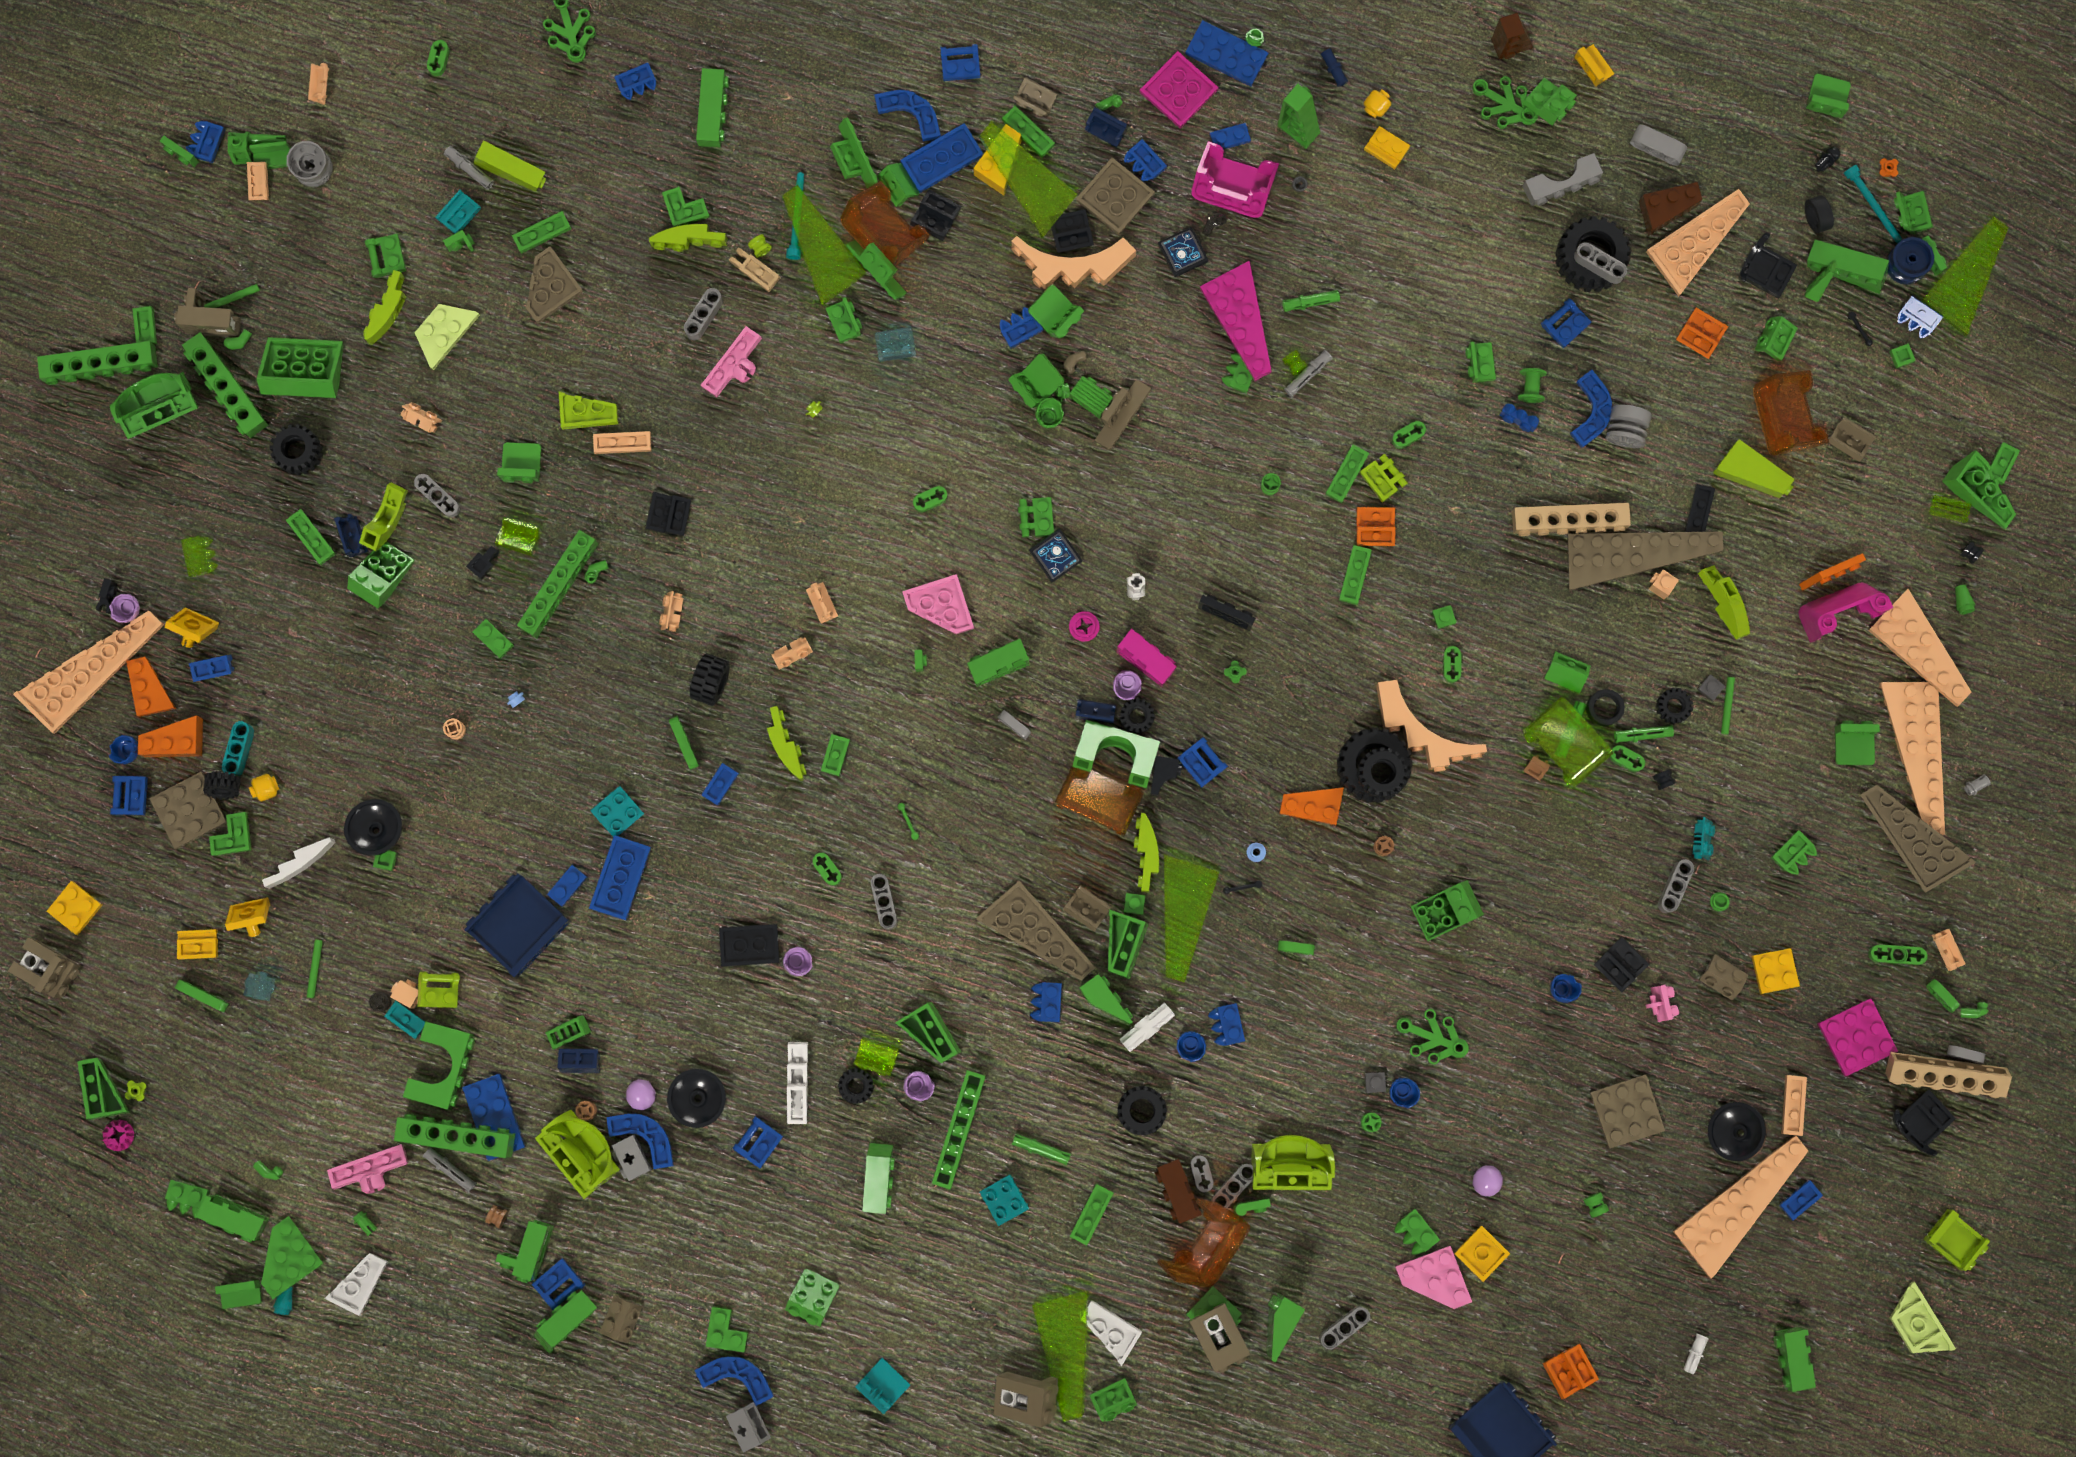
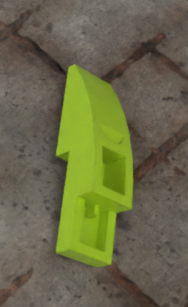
M689 224L661 231L651 236L649 242L651 247L657 250L671 248L673 251L683 252L684 250H689V243L695 246L709 244L715 248L727 246V236L725 233L710 232L708 224Z
M393 270L392 275L388 277V289L382 296L383 305L375 303L374 309L370 310V322L365 327L363 333L364 339L368 344H374L389 330L404 305L406 296L401 291L405 277L399 271Z
M1714 565L1702 569L1698 575L1710 590L1714 599L1719 603L1715 610L1730 630V633L1736 640L1749 635L1750 628L1746 609L1731 578H1723Z
M778 706L771 707L770 711L774 726L767 728L772 745L788 770L800 781H803L806 769L804 763L800 764L799 757L802 756L800 746L796 745L794 741L787 742V740H790L788 729L783 727L782 722L785 721L783 710L779 711Z
M1141 813L1140 818L1137 817L1136 829H1139V836H1135L1134 848H1137V853L1144 854V857H1140L1139 868H1143V874L1138 877V887H1141V892L1149 893L1151 874L1159 873V852L1151 823L1146 814Z

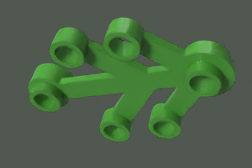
M553 0L555 7L561 12L565 28L555 24L552 19H546L543 22L544 29L548 32L554 31L567 38L570 45L559 41L556 36L549 37L548 44L553 49L558 48L566 52L570 61L579 63L586 56L584 48L587 42L596 34L594 27L586 26L584 34L577 44L576 36L584 22L591 18L588 9H581L576 22L572 26L567 9L569 0ZM561 1H565L564 5H559ZM583 13H588L586 17H582ZM548 23H552L551 27H546ZM588 30H593L591 34H587ZM557 40V43L553 45L551 41ZM580 52L579 56H574V53Z
M1504 76L1499 81V86L1504 90L1505 97L1490 90L1488 83L1484 79H1478L1474 82L1472 90L1475 95H1484L1500 104V106L1491 108L1484 107L1480 114L1482 119L1488 120L1492 115L1513 111L1517 115L1510 117L1501 116L1498 118V128L1505 129L1509 124L1522 122L1525 125H1532L1536 122L1538 115L1523 104L1527 98V88L1520 85L1515 91V95L1521 101L1522 107L1515 103L1509 77ZM1506 80L1508 85L1502 84V81ZM1480 86L1483 90L1478 91L1476 87ZM1518 90H1523L1524 94H1519ZM1488 111L1490 115L1486 116L1483 112ZM1530 114L1531 118L1527 119L1525 115ZM1500 120H1504L1506 124L1501 125Z
M1428 1009L1424 1012V1018L1428 1021L1432 1032L1412 1025L1408 1018H1401L1396 1023V1029L1400 1033L1411 1032L1430 1040L1419 1046H1411L1409 1053L1413 1057H1418L1422 1052L1439 1045L1448 1048L1439 1053H1430L1427 1060L1432 1065L1451 1055L1456 1058H1462L1468 1053L1469 1047L1467 1042L1458 1037L1453 1026L1454 1019L1452 1017H1445L1442 1020V1025L1444 1028H1447L1451 1039L1448 1040L1441 1033L1436 1021V1012L1433 1009ZM1428 1011L1433 1013V1018L1429 1019L1427 1017ZM1446 1019L1451 1020L1450 1026L1445 1025ZM1402 1022H1407V1029L1401 1027ZM1460 1044L1462 1046L1461 1052L1456 1051V1045ZM1414 1047L1419 1049V1053L1417 1055H1414L1412 1053V1049ZM1432 1055H1435L1437 1057L1436 1062H1432L1430 1060V1057Z

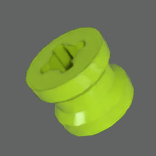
M762 234L756 236L748 243L749 248L754 250L756 258L766 255L772 248L769 243H766L765 237Z

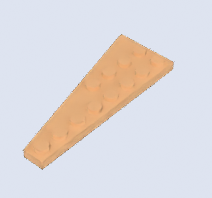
M147 611L131 621L127 626L116 630L104 640L96 642L97 644L78 653L62 663L58 668L47 672L43 677L29 683L27 687L16 691L13 695L45 727L55 734L164 624L151 611Z
M1881 682L1879 685L1884 696V704L1887 706L1890 716L1889 721L1895 733V741L1902 764H1904L1906 770V778L1910 784L1911 795L1918 811L1917 815L1938 833L1945 835L1939 691L1928 682Z
M1796 1135L1673 1231L1710 1279L1715 1276L1807 1154L1808 1150Z

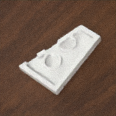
M369 1253L324 1299L361 1316L388 1261Z
M1091 1300L1081 1317L1122 1366L1140 1337L1142 1330Z

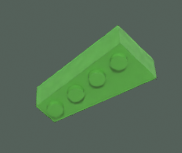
M1297 84L1283 100L1278 127L1305 149L1320 134L1311 91L1307 87Z
M1819 240L1814 241L1807 259V267L1816 272H1823L1832 262H1835L1837 266L1833 277L1872 292L1881 293L1888 274L1889 260Z

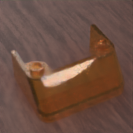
M1197 1199L1196 1203L1204 1210L1203 1216L1209 1220L1190 1250L1178 1251L1172 1261L1159 1259L1157 1263L1174 1282L1210 1287L1218 1281L1249 1233L1250 1225L1243 1218L1217 1202Z

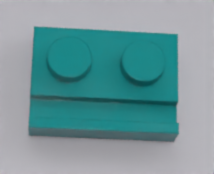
M459 190L435 218L455 234L466 227L481 210V207Z

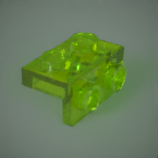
M503 517L502 528L495 540V545L532 556L540 539L539 527L517 521L513 518Z
M862 1037L853 1064L863 1070L869 1069L882 1076H891L900 1048Z

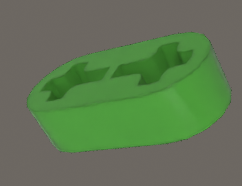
M443 40L435 41L429 53L427 69L433 76H441L446 69L450 50L447 43ZM442 46L444 48V51L441 50L439 55L437 49H440V47ZM438 61L440 68H436V71H434L432 66H436Z
M1415 421L1395 432L1392 437L1394 447L1402 449L1421 439L1426 432L1424 423ZM1414 426L1421 428L1420 434L1416 432L1411 435L1410 433L1414 430ZM1398 435L1400 437H1404L1405 435L1408 436L1404 439L1403 444L1402 442L1396 441L1398 439Z
M936 486L918 494L913 499L915 510L926 512L942 505L947 500V491L942 486ZM937 491L944 493L941 500L938 497L931 499L936 496ZM919 499H922V501L930 500L925 503L923 508L921 505L917 506Z
M1450 646L1443 653V677L1448 683H1455L1460 679L1462 673L1461 651L1455 646ZM1451 650L1454 654H1457L1453 659V663H1451V657L1447 656ZM1451 666H1453L1454 673H1457L1454 679L1447 675L1451 671Z
M1615 746L1609 752V758L1612 762L1631 772H1639L1645 767L1644 758L1624 746ZM1621 750V755L1625 756L1626 759L1622 757L1616 759L1614 751ZM1638 759L1640 766L1634 768L1633 763L1628 760L1634 761Z
M825 853L816 854L813 858V865L828 885H838L842 880V875L838 868ZM819 857L827 859L825 860V864L828 866L826 869L822 865L817 866ZM828 870H830L833 874H838L836 876V882H834L833 880L828 881V879L830 878L829 874L827 873Z
M1279 940L1277 950L1314 955L1315 945Z
M1933 979L1926 985L1928 991L1949 1012L1953 1013L1960 1006L1958 1001L1937 980Z

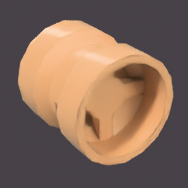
M452 718L444 723L443 731L451 739L459 740L464 737L466 727L459 720Z

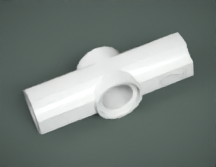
M1139 573L1127 577V596L1132 598V600H1139L1140 597L1145 596V578Z
M1163 1003L1150 1015H1146L1136 1023L1135 1027L1119 1040L1131 1052L1144 1040H1148L1158 1032L1159 1028L1170 1021L1175 1015L1166 1003Z

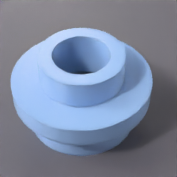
M514 692L508 697L509 702L507 704L511 705L512 708L525 700L523 692Z
M1252 843L1249 845L1247 857L1251 861L1260 862L1264 859L1266 849L1262 844ZM1254 849H1258L1260 851V854L1258 856H1255L1253 854Z

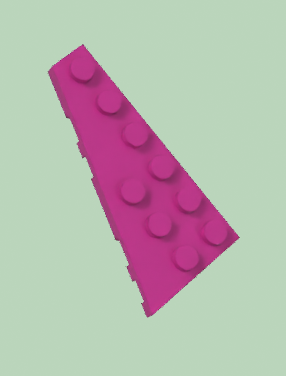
M1250 261L1200 286V290L1252 378L1256 381L1270 374L1271 366Z

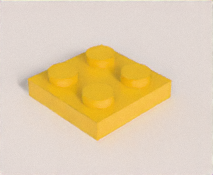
M70 881L46 912L75 935H79L103 904L74 881Z
M1791 948L1751 956L1760 994L1800 986Z
M1480 1226L1454 1253L1482 1282L1510 1255L1483 1226Z

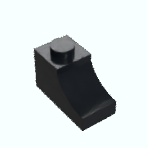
M1156 756L1150 796L1158 797L1159 791L1165 783L1170 780L1176 781L1177 776H1181L1182 765H1179V759Z

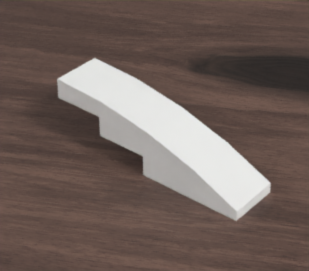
M329 837L293 851L296 859L278 865L280 873L263 879L264 887L270 889L306 870L336 843L335 840Z
M788 1042L787 1124H807L808 1042Z

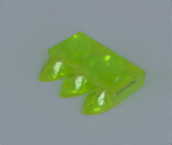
M196 536L181 540L187 572L190 578L211 573L218 567V564L214 562H207L216 554L213 550L204 549L213 542L211 538Z

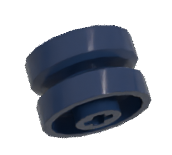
M1909 237L1903 239L1890 251L1886 258L1889 260L1888 275L1900 284L1910 285L1918 282L1930 271L1934 264L1932 247L1920 238Z

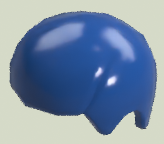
M121 735L115 738L109 746L111 749L109 758L114 763L128 764L133 762L138 756V742L132 736Z
M1557 975L1550 983L1551 995L1558 1002L1569 1003L1575 1001L1581 995L1582 985L1572 975Z
M1188 1031L1183 1033L1177 1040V1050L1182 1058L1195 1062L1204 1056L1206 1042L1199 1033Z
M1409 1078L1396 1079L1389 1089L1390 1098L1400 1107L1411 1108L1420 1099V1089L1417 1083Z

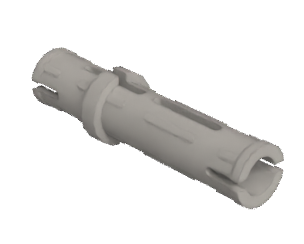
M449 146L445 150L444 156L453 161L458 169L465 171L486 190L492 187L494 180L470 162L466 155L459 153L453 146Z
M1323 350L1314 361L1311 360L1308 363L1309 366L1284 388V391L1293 398L1312 377L1322 371L1321 369L1333 359L1330 353Z
M432 1147L424 1153L423 1157L436 1166V1170H441L468 1193L477 1184L451 1164L446 1156H441Z

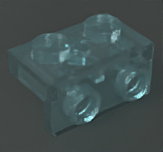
M912 327L875 333L879 362L916 356Z

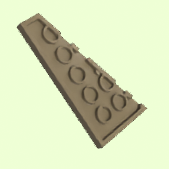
M1877 784L1860 794L1925 893L1976 863V861Z
M1020 881L976 918L979 922L1080 981L1096 969Z

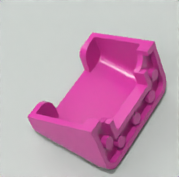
M1208 141L1195 175L1191 191L1192 196L1199 201L1249 217H1261L1279 164L1266 160L1260 163L1259 168H1255L1223 158V148L1218 144Z
M1861 582L1804 604L1800 607L1798 615L1810 643L1835 630L1837 621L1834 614L1856 606L1859 614L1868 613L1871 615V619H1874L1893 608L1889 597L1867 583Z

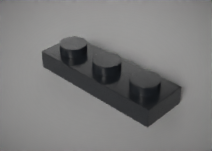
M1700 484L1695 485L1684 532H1705L1715 488Z

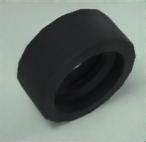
M1822 195L1806 200L1804 206L1805 216L1813 232L1817 234L1832 229L1834 226V216L1828 200Z
M1603 689L1597 691L1589 698L1586 712L1593 723L1598 726L1607 727L1621 719L1624 714L1625 705L1622 697L1617 692ZM1601 697H1609L1616 703V713L1609 719H1602L1595 713V702Z

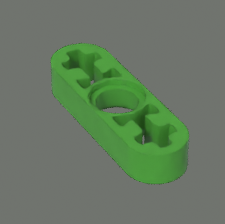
M676 716L669 719L689 769L692 770L699 767L679 717Z
M1874 945L1868 952L1869 958L1876 963L1920 965L1927 960V952L1921 947ZM1879 948L1880 952H1888V956H1879L1878 959V956L1874 955V951H1878ZM1899 949L1902 951L1903 957L1901 960L1894 959V950ZM1917 951L1922 956L1918 961L1914 957L1908 958V954H1915Z
M179 979L174 987L221 1012H225L229 1005L228 1002L182 979Z

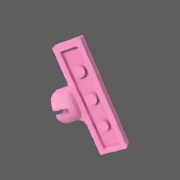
M746 326L703 381L701 387L717 398L732 378H736L742 383L748 382L751 378L746 376L747 373L753 376L756 370L753 362L748 360V356L761 341V336Z
M400 1144L327 1170L332 1189L335 1190L359 1182L362 1192L370 1194L375 1193L376 1188L380 1191L385 1187L383 1179L385 1172L409 1163L404 1145Z

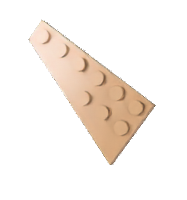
M1739 189L1646 251L1678 297L1750 203Z
M1907 589L1893 604V608L1884 613L1869 629V632L1958 707L1969 696L1971 690L1913 595Z

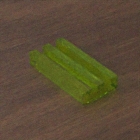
M1933 495L1929 514L1967 523L1972 504ZM1936 501L1965 508V510L1936 503ZM1934 508L1944 509L1947 511L1956 512L1964 515L1963 517L1937 511L1934 510Z

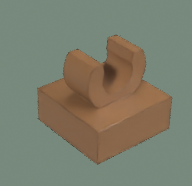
M1537 754L1531 758L1524 772L1540 781L1550 765H1548V760L1543 762L1538 759L1540 755Z

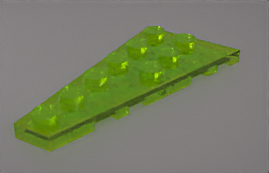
M991 121L979 135V138L998 165L1000 172L1003 173L1021 206L1028 213L1031 222L1035 224L1041 238H1043L1078 194Z
M796 185L783 194L782 199L793 224L795 235L798 238L800 249L812 277L820 304L823 306L865 276L866 271L800 187Z
M1994 216L1922 299L1923 303L1941 314L1945 321L1965 337L1969 333L1972 320H1974L1979 302H1981L1990 273L1995 265L1996 257L2008 231V227Z
M1164 854L1166 977L1185 983L1219 872Z
M1089 1290L1032 1305L1051 1377L1058 1378V1393L1056 1397L1063 1422L1084 1416Z

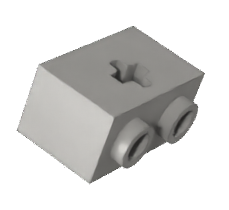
M632 1135L612 1145V1156L615 1161L619 1160L622 1166L620 1172L624 1179L627 1178L628 1181H632L652 1171L636 1135ZM627 1154L630 1156L634 1155L633 1164L626 1161L628 1159Z
M754 1402L726 1416L743 1453L771 1439Z

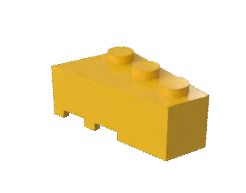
M1005 124L973 168L975 177L1003 196H1005L1020 148L1021 134Z

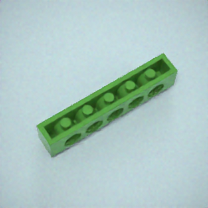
M201 332L182 344L185 349L183 354L189 361L193 360L196 364L194 369L200 376L203 375L206 378L204 383L210 391L214 390L216 392V400L221 406H226L228 409L225 411L231 420H236L238 423L236 428L242 435L246 434L251 438L269 426L208 339ZM206 353V357L203 360H199L200 355ZM213 368H217L216 373L210 375V371ZM227 383V387L220 390L221 385ZM238 397L237 403L231 405V400ZM248 412V417L242 420V414Z
M150 341L37 357L39 379L48 385L58 384L59 381L75 382L80 378L91 380L95 379L96 376L102 375L103 377H112L116 373L132 374L133 371L137 370L148 372L152 368H158L156 346ZM138 355V360L132 362L133 357ZM120 358L119 363L113 365L114 360ZM101 360L100 366L95 368V363ZM82 363V367L76 370V366ZM63 366V370L57 373L58 368Z
M581 530L577 532L517 624L521 630L536 639L539 637L598 546V542Z
M966 1071L932 1181L934 1185L950 1190L952 1188L986 1079L984 1075Z
M405 1114L404 1117H397L394 1141L500 1158L512 1157L515 1133H509L510 1129L498 1128L495 1131L490 1130L491 1126L479 1125V1128L472 1127V1123L460 1122V1125L453 1124V1120L442 1119L441 1122H437L434 1117L426 1116L423 1119H417L414 1114ZM416 1125H419L421 1128L419 1135L415 1132ZM435 1128L439 1130L438 1137H435L433 1133ZM454 1130L458 1133L457 1140H454L452 1137ZM472 1133H474L477 1137L475 1143L471 1141ZM491 1136L495 1138L494 1146L489 1143Z

